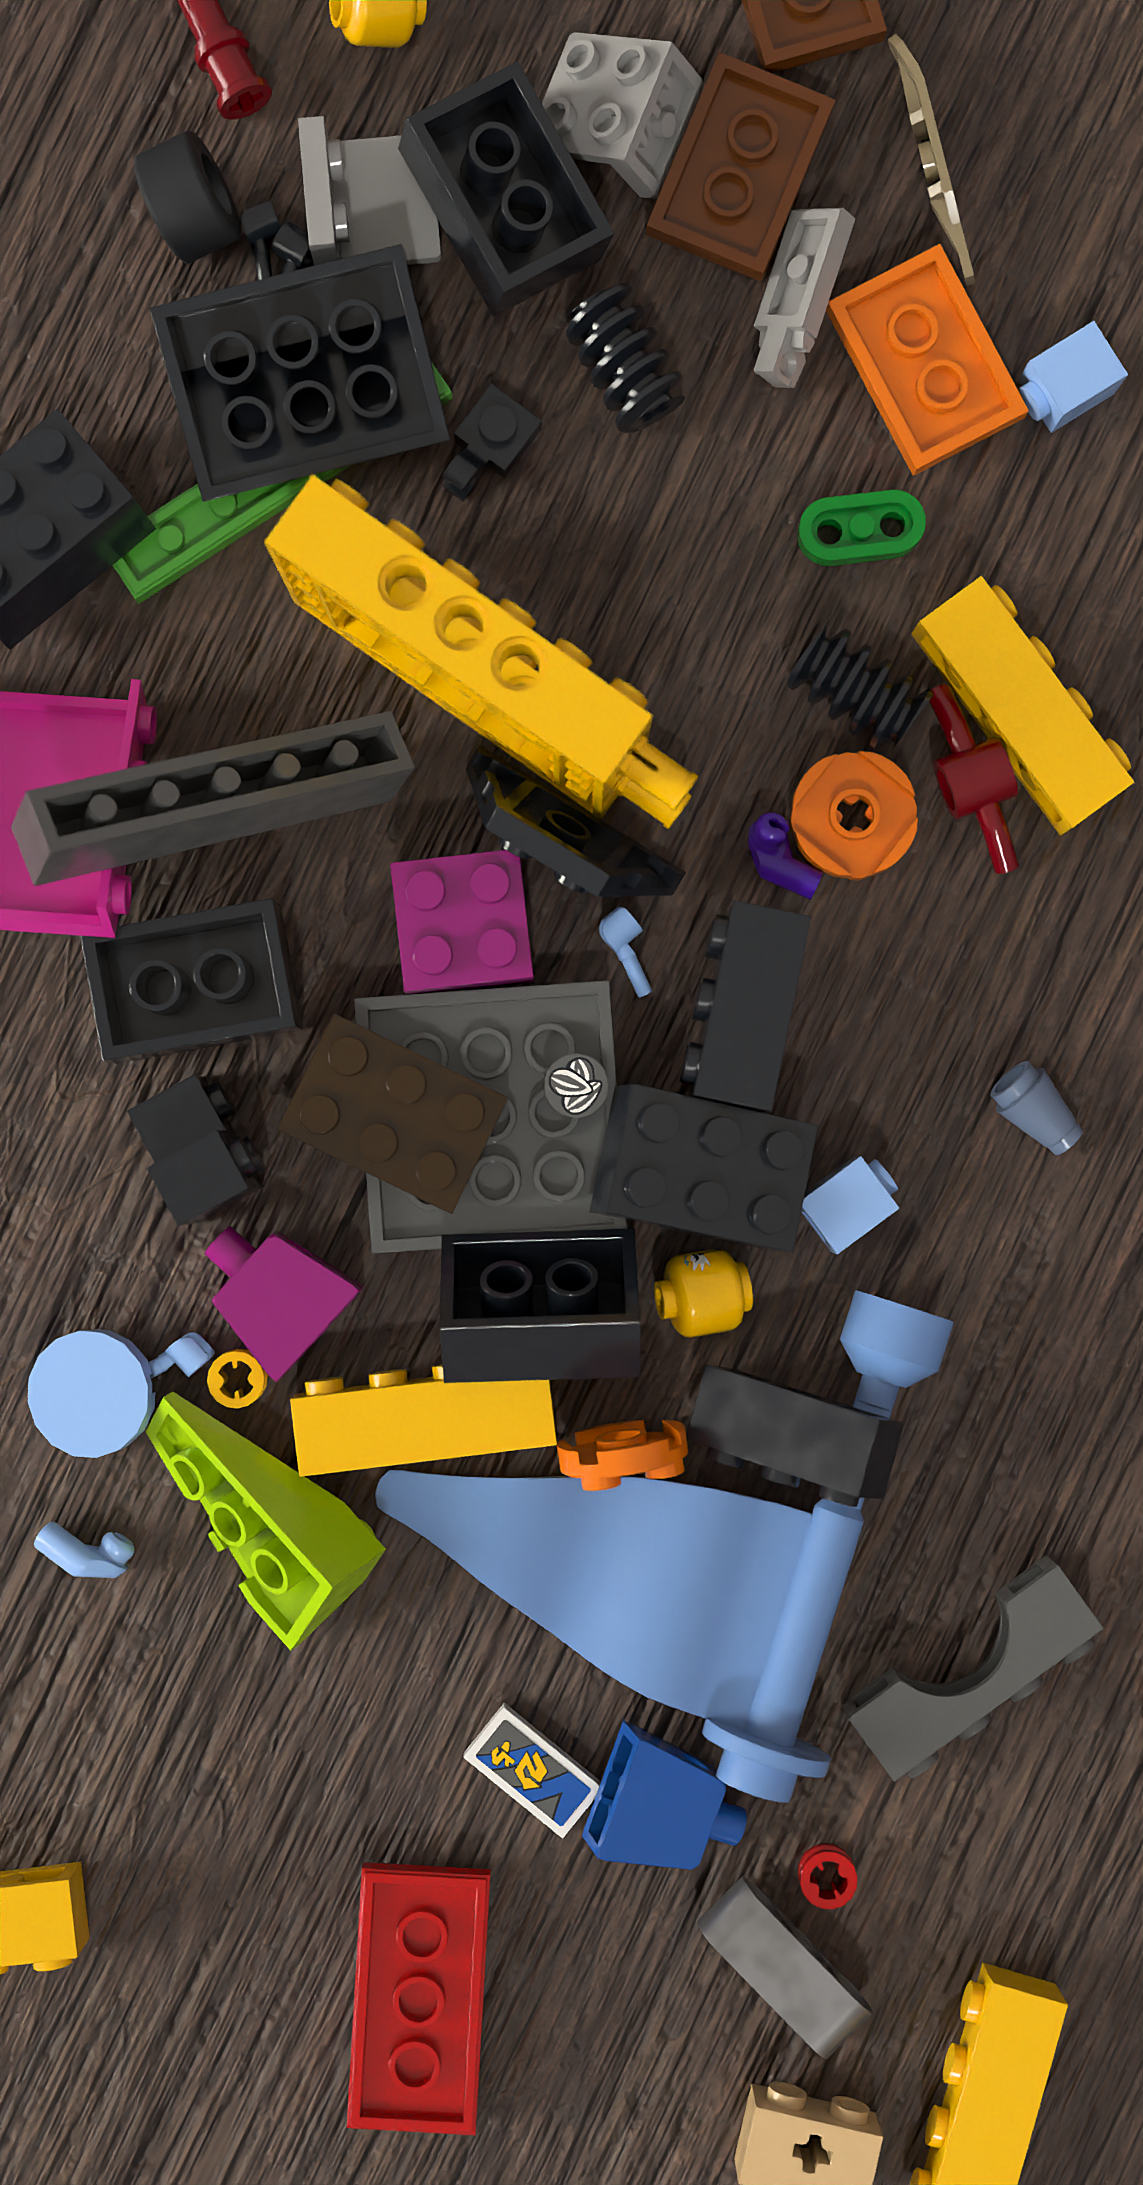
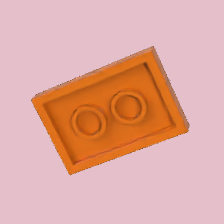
M941 244L828 302L826 312L913 476L1024 419L1029 412Z

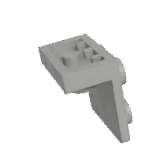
M574 32L568 37L542 105L572 159L610 164L640 197L657 199L703 91L705 82L673 42Z
M324 116L298 118L308 241L314 265L398 244L404 246L408 265L440 261L441 247L438 219L398 150L401 136L340 141V139L329 140Z

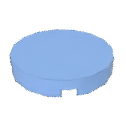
M80 1330L55 1339L38 1356L29 1376L28 1405L36 1427L51 1445L72 1456L98 1458L127 1447L145 1431L155 1409V1392L152 1393V1382L150 1376H153L148 1360L132 1341L111 1330Z

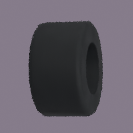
M193 131L182 132L135 156L134 171L145 204L166 244L181 261L189 264L241 238V222L230 190L211 153Z

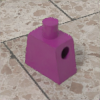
M228 1226L204 1252L214 1264L231 1278L213 1297V1304L275 1382L285 1376L364 1289L358 1281L280 1232L272 1233L256 1250L235 1229Z

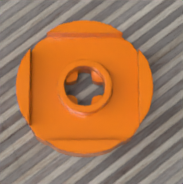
M864 751L831 755L812 766L798 784L792 798L789 828L801 854L814 867L833 877L859 881L889 869L911 846L917 832L918 817L916 818L917 806L914 800L915 793L907 775L895 763L882 755ZM860 799L868 806L864 817L870 822V825L864 831L856 826L847 831L839 824L843 816L837 810L838 804L843 801L852 806Z
M631 1420L599 1425L575 1432L576 1446L572 1447L564 1439L557 1442L560 1471L571 1478H581L582 1489L585 1491H601L615 1488L621 1485L620 1476L643 1472L650 1479L677 1476L684 1472L683 1458L688 1455L685 1425L674 1420H662L663 1432H646L644 1420Z

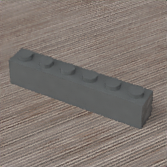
M388 711L28 790L23 797L11 828L35 887L391 802L415 766L392 712Z

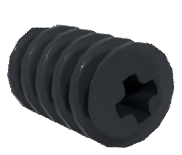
M627 282L597 292L578 305L566 318L567 323H569L566 329V337L569 343L574 346H581L578 352L581 364L587 368H594L591 373L593 386L599 390L607 389L603 396V403L606 409L620 411L615 419L618 430L623 433H635L673 412L684 402L685 397H672L670 393L682 379L679 371L660 375L658 369L670 356L668 350L661 349L648 353L645 349L657 335L655 327H648L635 331L633 325L644 315L645 310L643 306L638 304L625 309L622 308L621 303L631 294L633 289L630 283Z
M828 621L790 672L787 687L795 690L810 680L812 685L807 702L815 705L830 695L833 697L828 712V717L831 720H836L848 711H852L853 716L848 730L850 734L854 736L867 727L872 726L874 729L869 748L875 751L889 741H892L894 749L933 697V692L927 689L913 699H910L908 694L913 680L912 676L906 674L890 684L887 680L892 661L887 658L870 669L867 667L872 647L866 643L854 652L848 653L846 649L851 631L845 628L833 637L828 638L826 636Z

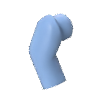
M54 1521L41 1529L34 1542V1547L75 1577L116 1578L129 1568L127 1561L133 1556L135 1551L132 1541L117 1532L105 1534L99 1547L86 1545Z

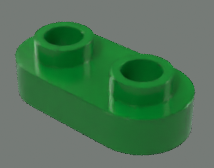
M901 490L826 497L813 502L804 511L797 529V541L802 553L810 561L822 566L900 558L910 553L919 543L926 526L925 512L920 502L914 496ZM887 518L895 519L900 523L902 533L896 537H889L881 531L880 522ZM822 526H832L838 531L840 540L834 544H825L818 538L817 530Z

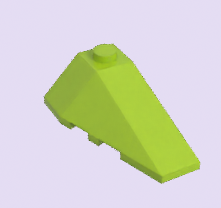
M171 1392L163 1397L145 1431L183 1495L190 1500H200L208 1513L214 1530L207 1535L218 1552L228 1547L247 1578L238 1586L249 1604L288 1649L292 1651L366 1580L386 1548L378 1541L371 1527L359 1519L342 1500L304 1476L299 1477L297 1471L175 1392Z

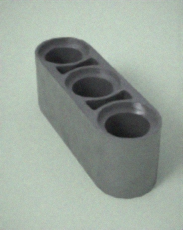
M742 1876L696 1922L703 1935L718 1953L821 2057L827 2059L873 2014L870 2005L853 1984L747 1877Z

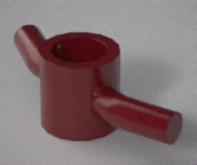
M948 684L939 685L931 690L933 697L929 703L952 752L949 755L934 760L933 763L940 793L949 812L955 819L958 820L970 814H976L995 873L1004 874L1011 872L1019 867V863L999 803L1014 798L1018 794L1016 777L1011 762L997 738L992 737L975 744L968 723Z

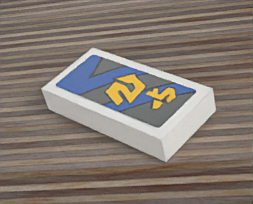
M503 1703L465 1750L463 1756L561 1838H564L593 1802L601 1783L599 1779L506 1703Z

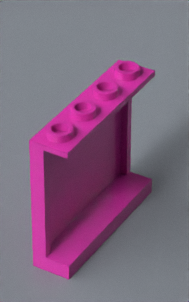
M131 679L128 700L0 691V930L116 937L119 914H128L131 907L132 880L130 875H125L126 865L34 887L11 825L28 790L148 764L147 761H142L144 744H154L157 711L155 706L147 705L141 680Z

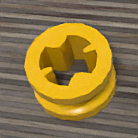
M235 1349L227 1351L213 1362L208 1371L207 1384L211 1395L218 1403L225 1407L238 1409L249 1406L263 1394L267 1387L268 1374L249 1350ZM232 1361L233 1368L241 1365L242 1361L252 1369L247 1378L253 1386L249 1394L244 1395L243 1389L240 1388L233 1395L224 1388L229 1377L223 1371V1368L228 1362Z

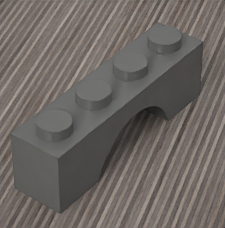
M1045 1555L995 1592L999 1609V1631L991 1653L976 1670L965 1677L951 1682L927 1683L910 1678L892 1667L842 1704L848 1719L894 1782L905 1774L908 1778H914L928 1770L938 1760L939 1753L937 1751L957 1736L960 1740L974 1736L990 1722L991 1716L989 1713L1009 1698L1012 1702L1026 1698L1042 1684L1043 1678L1041 1674L1059 1661H1062L1064 1664L1076 1661L1094 1646L1095 1641L1092 1637L1104 1628L1060 1567Z

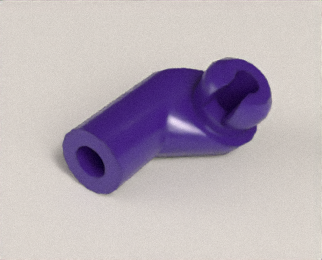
M774 812L760 815L757 821L749 828L747 841L756 872L764 880L811 900L823 871L793 858L787 837V832L790 828L783 816Z

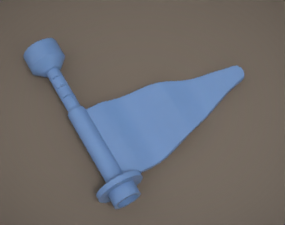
M855 1290L840 1336V1341L856 1372L863 1374L853 1407L890 1418L899 1387L907 1388L939 1372L954 1322ZM389 1470L379 1480L375 1493L377 1507L384 1513L427 1538L494 1593L544 1627L606 1674L647 1698L705 1718L702 1734L714 1744L724 1748L716 1772V1777L722 1782L763 1799L787 1803L791 1800L798 1775L815 1778L826 1776L831 1757L818 1747L797 1738V1734L864 1524L861 1508L865 1498H859L857 1507L842 1505L823 1498L814 1505L812 1513L777 1502L715 1488L620 1476L621 1485L601 1491H585L582 1489L581 1478H571L567 1475L489 1478L442 1475L408 1470Z

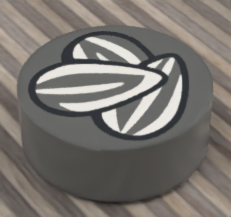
M578 1053L565 1055L557 1059L550 1066L545 1076L544 1091L549 1104L559 1114L569 1118H583L595 1113L603 1105L608 1094V1077L604 1068L598 1061L588 1055Z

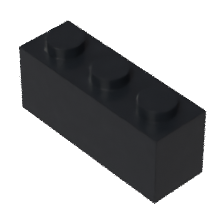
M706 1364L686 1438L689 1441L707 1446L706 1458L712 1461L743 1468L744 1461L748 1460L764 1466L761 1475L763 1478L792 1487H799L801 1479H805L822 1485L819 1493L820 1497L842 1505L857 1507L859 1498L884 1499L904 1422L734 1368Z

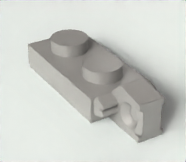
M844 208L794 209L790 213L754 323V327L760 331L759 347L761 348L754 372L772 384L771 386L795 387L806 363L805 353H809L815 344L814 338H817L855 222V218Z

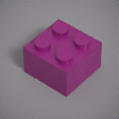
M507 850L390 863L404 992L407 995L534 983L520 857Z

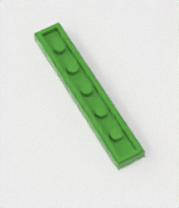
M432 363L441 403L444 405L453 399L452 391ZM350 465L313 475L325 483ZM312 475L205 502L202 501L199 486L196 484L147 516L156 530L113 564V567L134 599L140 604L291 505Z

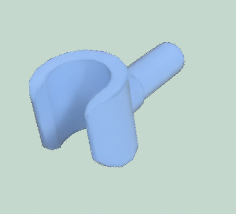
M617 907L601 920L599 934L605 943L617 954L619 961H622L638 998L651 993L652 989L637 959L636 953L628 943L643 930L627 909Z
M189 1332L175 1341L157 1358L148 1362L153 1376H150V1379L167 1371L175 1363L187 1377H190L215 1354V1351L200 1334Z

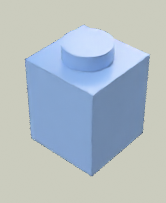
M1095 321L1031 359L1018 379L1021 385L1019 393L1029 410V415L1036 421L1042 419L1052 433L1114 395L1128 376V373Z
M854 1156L805 1192L801 1213L830 1252L839 1254L899 1209L891 1197L898 1190V1187L885 1168L876 1159L867 1165L861 1156Z

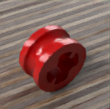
M820 1843L810 1847L802 1855L798 1863L797 1876L803 1894L811 1904L821 1909H836L844 1906L852 1899L857 1889L858 1876L850 1856L843 1848L834 1844ZM826 1861L835 1862L838 1874L843 1877L842 1882L838 1886L831 1881L833 1889L829 1891L820 1890L816 1877L811 1875L816 1866L823 1871L822 1863Z

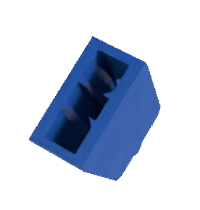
M623 1721L582 1837L595 1856L601 1860L692 1870L700 1864L708 1839L732 1846L740 1842L745 1831L747 1814L745 1808L722 1801L726 1792V1783L716 1777L717 1771L710 1764L632 1723Z

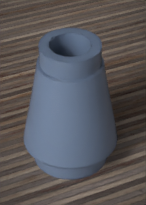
M1029 1061L1021 1062L1010 1069L999 1079L990 1092V1096L997 1103V1113L1048 1148L1054 1155H1060L1067 1151L1083 1134V1129L1076 1122L1075 1117L1045 1069H1035Z

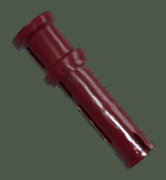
M177 0L197 41L194 60L202 72L209 74L219 94L217 108L222 117L229 120L241 119L260 110L271 98L272 89L265 78L259 77L256 74L247 55L250 43L246 35L237 27L230 26L218 0Z

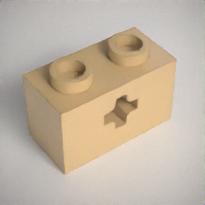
M771 2082L769 2087L751 2083L734 2157L738 2184L873 2185L883 2141V2134L876 2112H871L866 2104L849 2097L835 2096L831 2102L807 2097V2093L803 2089L785 2082ZM810 2135H818L820 2138L812 2139L809 2148L799 2147V2144H807Z

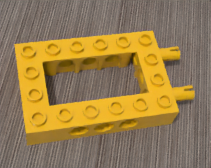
M314 475L311 476L264 541L295 604L600 820L616 798L624 796L663 823V826L667 829L672 826L691 799L692 795L688 792L698 779V775L690 773L648 743L653 715L644 710L648 701L641 693L618 678H615L609 685L588 670L592 664L590 658L566 640L559 638L552 645L532 630L536 621L513 602L503 598L497 606L476 591L480 585L479 580L458 563L447 559L442 566L420 551L424 546V542L400 522L391 519L387 526H384L365 512L369 505L368 502L345 483L336 479L329 487ZM537 665L539 667L538 672L534 670L537 667Z

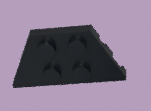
M481 746L477 747L466 767L485 828L499 836V843L510 853L524 859H531L533 857L553 869L555 878L573 891L579 893L589 891L597 897L669 896L674 894L686 874L684 870Z

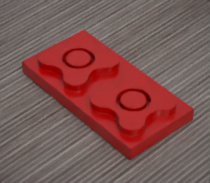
M363 1862L347 2128L459 2135L476 2134L491 1869Z

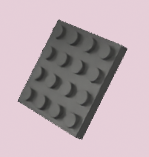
M609 980L354 998L357 1025L509 1098L453 1214L366 1173L372 1254L441 1249L442 1235L627 1229L626 1220L589 1212L614 1089L617 1086ZM578 1053L594 1058L604 1068L608 1077V1094L603 1105L595 1113L587 1117L569 1118L559 1114L551 1107L545 1095L544 1080L548 1069L557 1059L568 1054Z

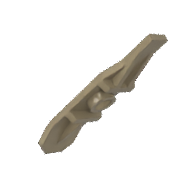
M894 34L888 39L890 51L900 68L915 141L929 139V141L918 144L927 183L937 179L940 180L927 188L932 210L960 260L966 286L976 283L925 78L903 40L897 34Z

